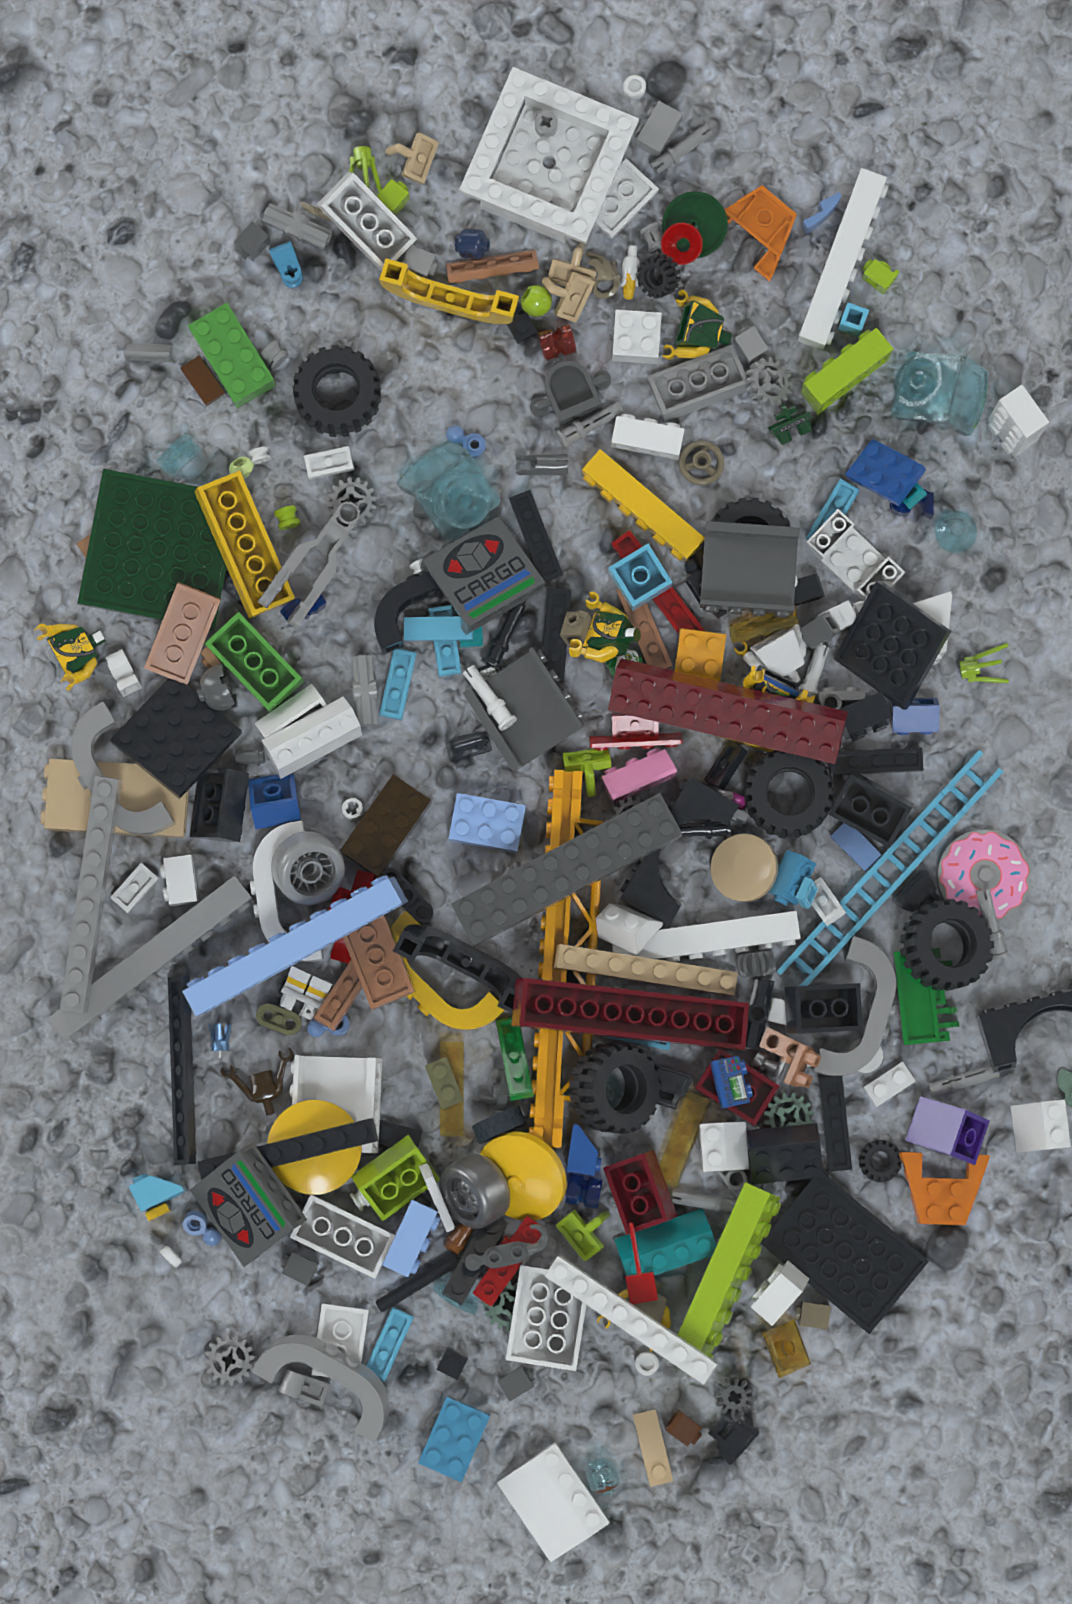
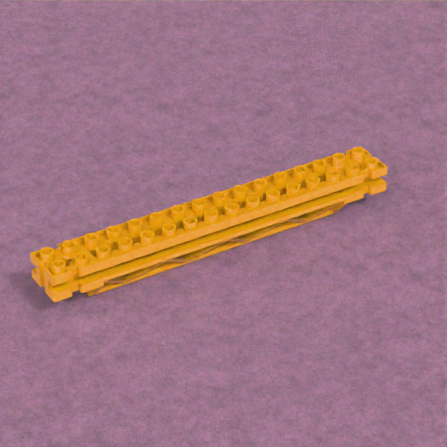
M554 770V776L549 775V792H553V799H548L547 815H552V821L547 822L546 838H550V845H545V853L574 839V831L578 836L583 834L580 827H596L604 823V821L580 818L583 771L564 772V770ZM601 880L591 885L590 916L576 894L547 908L546 915H541V931H545V939H540L539 954H544V961L539 962L538 978L566 982L567 970L554 968L557 945H568L571 899L589 924V930L575 947H581L588 939V949L597 950L598 933L596 917L599 915ZM571 971L580 984H585L577 971ZM586 973L585 985L595 986L596 974ZM540 1029L539 1033H535L534 1048L539 1049L538 1056H533V1071H537V1080H532L534 1095H536L535 1104L531 1103L530 1118L535 1119L534 1127H529V1134L541 1139L551 1148H561L564 1102H573L570 1096L564 1095L569 1088L570 1080L560 1091L563 1033L579 1057L581 1055L586 1056V1050L592 1047V1035L583 1034L581 1052L569 1032Z

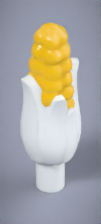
M634 245L628 247V256L624 258L622 263V281L620 286L623 287V297L626 300L633 299L635 287H638L636 275L639 274L637 269L640 267V261L637 258L638 247Z

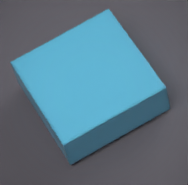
M807 877L804 878L796 899L801 907L809 909L818 888L814 881Z

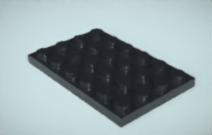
M824 1173L823 1177L810 1180L773 1225L767 1237H764L760 1243L784 1264L787 1261L791 1262L809 1278L808 1284L868 1334L874 1330L929 1262Z

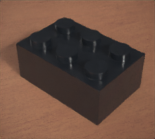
M852 770L828 815L890 848L912 810L914 803Z
M860 983L784 987L787 1034L863 1030Z
M817 1123L747 1130L752 1185L823 1177L821 1144Z

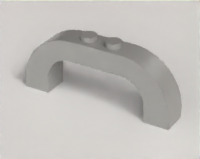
M101 702L85 713L78 722L72 737V757L81 775L77 778L83 789L88 788L91 794L93 792L95 776H104L94 757L95 743L100 735L118 725L104 702ZM119 802L116 826L125 832L136 835H152L175 825L162 802L142 812L129 811L123 808Z
M855 936L850 940L845 961L860 965L869 971L875 984L874 995L860 1042L855 1049L847 1053H835L821 1048L818 1050V1054L822 1058L817 1068L813 1067L812 1072L823 1076H846L867 1065L876 1055L882 1039H887L890 1026L886 1025L888 1017H893L896 1009V1004L893 1003L896 992V977L890 960L879 947Z
M295 1334L279 1338L264 1350L251 1372L271 1384L285 1364L302 1362L354 1391L360 1398L363 1407L362 1417L354 1431L375 1443L388 1418L389 1399L382 1381L370 1368L360 1363L356 1357L339 1351L335 1345L325 1343L318 1338L308 1335Z

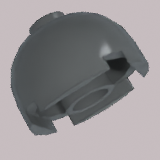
M223 663L207 669L200 679L201 688L197 689L200 701H206L210 708L218 711L238 707L236 694L231 695L233 694L232 688L234 687L232 680Z

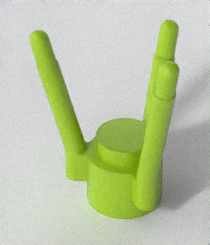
M367 146L354 148V156L350 157L349 172L354 173L355 166H357V169L363 170L364 184L369 188L368 168L371 167L379 194L382 188L371 148Z
M1005 643L976 655L964 657L963 661H959L961 678H967L968 682L1009 683L1008 679L976 676L980 674V668L1002 663L1001 659L979 663L977 659L1007 648L1009 644Z

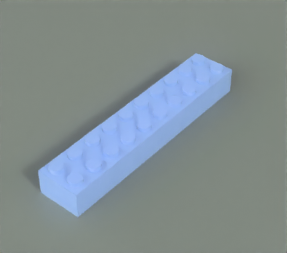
M386 875L371 882L373 887L369 889L362 887L351 893V899L347 900L344 898L330 905L331 910L326 911L324 909L309 916L311 921L307 923L306 921H300L289 927L291 932L287 934L280 932L268 939L269 944H258L249 949V955H238L227 961L229 966H218L207 972L209 977L205 979L204 977L196 978L187 983L188 988L182 992L195 1016L207 1013L407 903L408 901L396 878H388Z

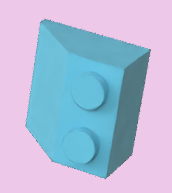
M142 1174L132 1179L134 1184L129 1186L141 1212H147L188 1191L184 1185L157 1176H149L148 1174Z

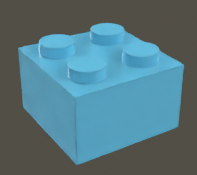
M646 544L608 568V573L632 611L667 591L673 584L649 544Z

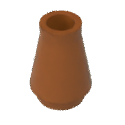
M460 1223L444 1238L443 1246L452 1253L459 1255L460 1252L464 1251L473 1229Z

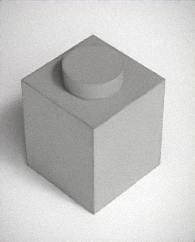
M412 245L409 247L403 263L408 264L409 270L426 279H429L430 275L434 276L438 268L436 255Z
M754 326L750 329L745 327L735 334L737 337L734 338L733 344L748 366L768 354L769 348Z

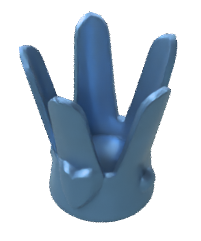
M219 1023L212 1025L213 1034L211 1026L208 1024L212 1040L210 1045L211 1051H219V1058H221V1051H229L230 1045L228 1040L232 1024L225 1026L223 1037L222 1027Z

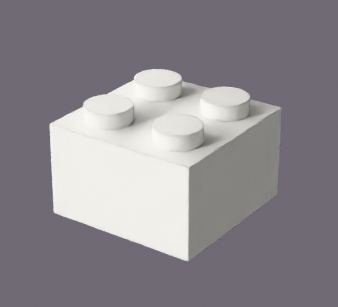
M616 310L612 361L658 364L662 313Z
M789 1261L783 1266L779 1263L767 1279L768 1283L764 1280L752 1296L754 1302L751 1308L772 1326L803 1292L809 1281V1278Z

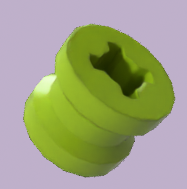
M295 505L286 506L274 511V516L279 521L278 528L280 531L292 529L301 524L300 519L295 514L297 511Z

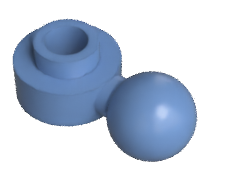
M457 425L450 426L446 431L447 440L454 444L461 443L464 453L469 457L480 456L486 448L485 440L479 434L473 433L466 436L463 429ZM472 441L478 443L477 449L471 448L470 443Z
M345 1015L341 1020L342 1026L332 1031L312 1019L307 1025V1031L312 1037H320L327 1030L334 1036H342L348 1032L350 1020Z
M196 1210L188 1212L183 1221L184 1230L194 1236L202 1234L203 1241L209 1246L219 1244L221 1234L217 1228L207 1227L208 1220L205 1214Z

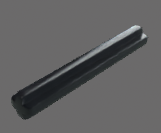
M455 1254L447 1256L377 1299L376 1305L381 1312L387 1311L455 1269L460 1262Z

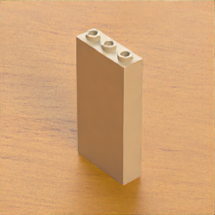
M49 759V765L45 764L44 778L48 779L47 788L44 787L42 793V800L46 801L45 811H41V824H44V829L48 831L87 832L91 805L89 797L92 794L88 788L84 790L77 777L81 775L75 766L74 760ZM97 762L105 777L123 779L119 800L123 808L133 812H142L162 802L175 822V825L152 835L131 834L115 826L114 835L186 839L189 790L178 799L137 764Z

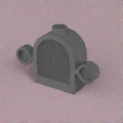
M561 358L551 363L552 368L546 375L545 394L547 398H535L530 403L532 415L539 418L545 416L548 412V407H551L559 426H562L602 409V402L596 389H608L611 384V376L607 371L600 370L594 374L593 378H590L587 370L582 365L572 361H564Z

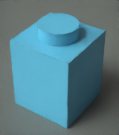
M847 302L838 330L859 337L869 310Z

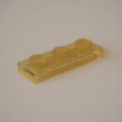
M794 605L795 611L793 615L789 614L787 618L775 617V613H766L765 616H756L730 624L732 643L746 642L753 637L769 635L773 631L789 629L799 624L796 605Z

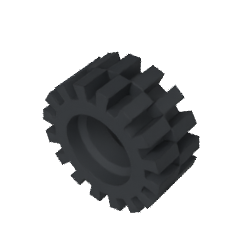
M657 254L639 264L641 267L637 269V272L640 274L636 276L637 279H641V282L638 285L639 287H644L642 292H648V297L662 298L675 292V289L679 287L677 282L681 281V277H677V274H680V269H675L678 266L676 262L671 263L673 258H667L665 254ZM655 268L661 272L663 284L656 280L654 275Z
M874 1140L866 1144L859 1155V1167L862 1173L868 1179L875 1182L892 1180L902 1168V1161L899 1156L900 1150L897 1149L895 1144L887 1140ZM876 1152H884L888 1155L890 1162L886 1169L877 1170L873 1167L871 1160Z

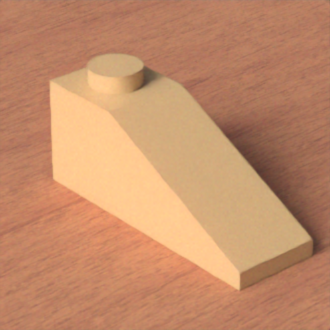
M656 1409L633 1414L650 1487L673 1482Z

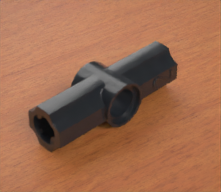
M758 977L754 978L749 1001L745 1047L760 1050L759 1045L763 1038L775 981ZM754 1007L762 1008L764 1016L761 1020L752 1018L751 1010Z

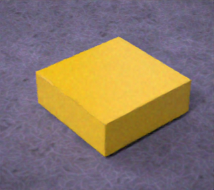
M163 1203L147 1211L145 1215L148 1221H152L171 1212L172 1209L169 1203Z

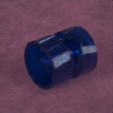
M570 1173L565 1203L573 1205L583 1203L585 1207L598 1209L603 1179L590 1177L588 1180H585L582 1175Z

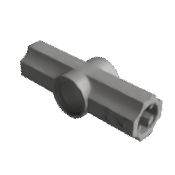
M271 203L267 206L262 218V223L283 231L287 237L299 242L303 240L323 250L328 246L331 239V230L311 222L308 217L301 213H291Z
M372 655L352 657L354 673L353 695L357 707L358 722L361 727L378 725L376 706L378 695L376 680H374Z

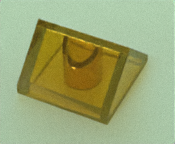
M795 1319L760 1332L778 1378L811 1364Z

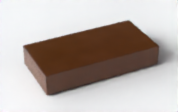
M197 356L180 368L206 407L225 395V392L200 356Z

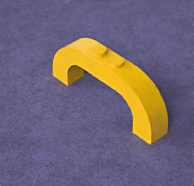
M385 258L379 278L382 287L403 299L491 324L511 323L519 301L518 295L496 290L495 295H483L432 281L411 272L408 264Z
M406 910L391 927L396 943L406 926L412 924L420 925ZM402 956L416 991L406 997L409 1000L414 997L420 1003L417 1008L426 1017L431 1014L440 1023L453 1029L475 1030L491 1024L505 1011L497 1006L499 1001L490 992L477 1005L468 1009H457L448 1005L411 969L407 958Z

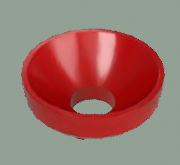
M677 223L670 226L664 232L661 240L663 254L667 255V258H673L672 263L676 262L677 265H687L695 261L700 256L703 247L701 234L694 226L687 223ZM683 238L688 239L690 242V248L686 252H680L677 248L678 241Z

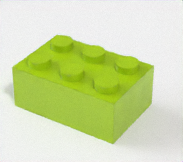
M409 1135L351 1176L359 1191L382 1221L428 1189L419 1166L427 1163L435 1181L438 1182L440 1180L433 1167Z

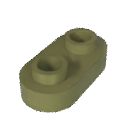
M264 1004L257 1010V1021L266 1028L290 1036L297 1034L301 1030L302 1020L294 1012L272 1004ZM268 1011L273 1014L271 1020L264 1018L265 1013ZM290 1019L295 1022L293 1028L286 1026V1022Z

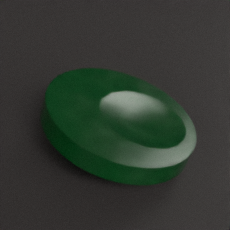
M691 191L679 195L667 206L662 219L663 234L670 226L677 223L690 224L699 231L703 240V247L697 259L715 253L722 246L728 234L729 221L724 207L716 198L704 192ZM683 238L678 241L677 248L680 252L689 250L690 242L688 239Z

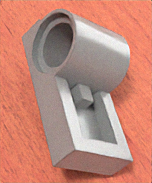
M847 687L846 691H837L836 688H823V692L818 693L817 702L819 705L824 706V701L831 699L835 701L836 709H840L841 704L854 703L866 698V691H860V687Z
M286 1368L278 1391L323 1407L331 1384Z

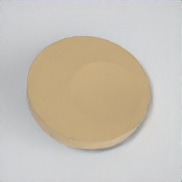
M751 834L734 835L724 840L715 850L711 860V877L716 888L724 896L739 902L754 901L763 897L773 887L778 875V860L772 847L763 839Z

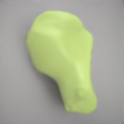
M239 457L230 464L229 473L232 474L240 470L243 479L250 475L254 463L248 457Z

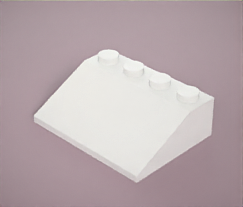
M520 1265L506 1360L576 1371L586 1304L545 1277L549 1269Z
M556 1442L497 1482L550 1562L610 1523Z

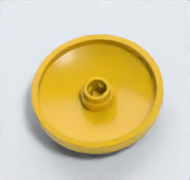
M323 1100L302 1101L290 1106L278 1116L269 1132L267 1144L353 1123L354 1120L345 1110L333 1103ZM362 1145L273 1167L272 1170L280 1181L297 1192L311 1195L325 1194L341 1187L351 1178L359 1164Z
M511 1131L495 1136L481 1150L480 1155L493 1161L501 1170L508 1183L510 1205L504 1215L523 1221L528 1216L536 1221L547 1217L560 1205L566 1193V1173L558 1155L544 1141L528 1133Z

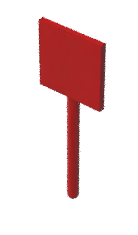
M630 1222L629 1229L637 1274L625 1276L629 1302L631 1304L656 1301L658 1296L654 1272H641L634 1224Z

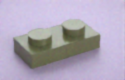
M447 1057L425 1065L442 1110L464 1101Z

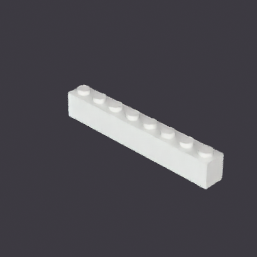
M861 168L801 329L798 342L820 350H824L826 344H831L835 333L831 331L833 323L838 324L842 311L838 309L841 302L846 303L850 290L846 288L849 281L854 282L858 269L854 268L855 263L863 258L866 249L862 247L864 239L868 241L873 230V227H870L872 218L877 220L881 206L877 205L880 198H885L889 187L885 185L887 177Z
M797 911L658 930L637 955L612 943L611 945L613 953L678 962L680 957L689 956V960L703 958L705 953H712V956L726 955V950L735 949L736 953L749 952V947L758 946L759 950L773 948L772 944L781 943L782 947L796 945L795 941L801 938Z
M557 1256L546 1273L545 1277L703 1385L707 1384L718 1367V1362L564 1257Z

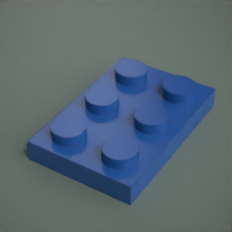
M872 438L845 475L849 480L899 506L926 469L922 464Z

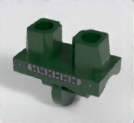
M783 403L779 405L781 412L775 414L774 418L776 421L783 418L784 420L767 427L770 434L774 435L781 445H784L793 440L788 429L796 426L800 436L811 432L809 419L812 417L810 412L805 410L791 416V414L797 412L795 405L787 409Z

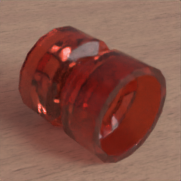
M570 324L558 326L556 331L547 329L538 332L545 361L558 358L560 353L564 356L577 353Z

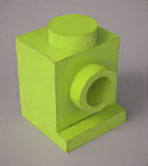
M869 259L862 268L864 271L862 279L884 295L897 279L900 271L896 269L892 272L891 267L884 261L879 262L876 259L874 261Z

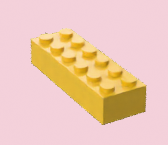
M240 470L197 487L194 493L248 618H254L292 602L295 597L288 581H286L268 608L258 603L262 594L281 569V564Z

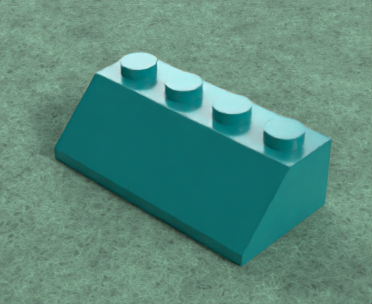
M703 1208L635 1232L641 1272H654V1276L713 1256L717 1246ZM628 1234L615 1238L614 1241L626 1276L636 1275L631 1235Z

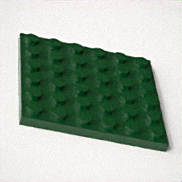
M103 469L77 605L163 621L177 582L221 599L226 564L194 493L197 487ZM218 609L209 630L215 631Z

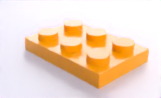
M680 628L674 671L720 681L727 634Z

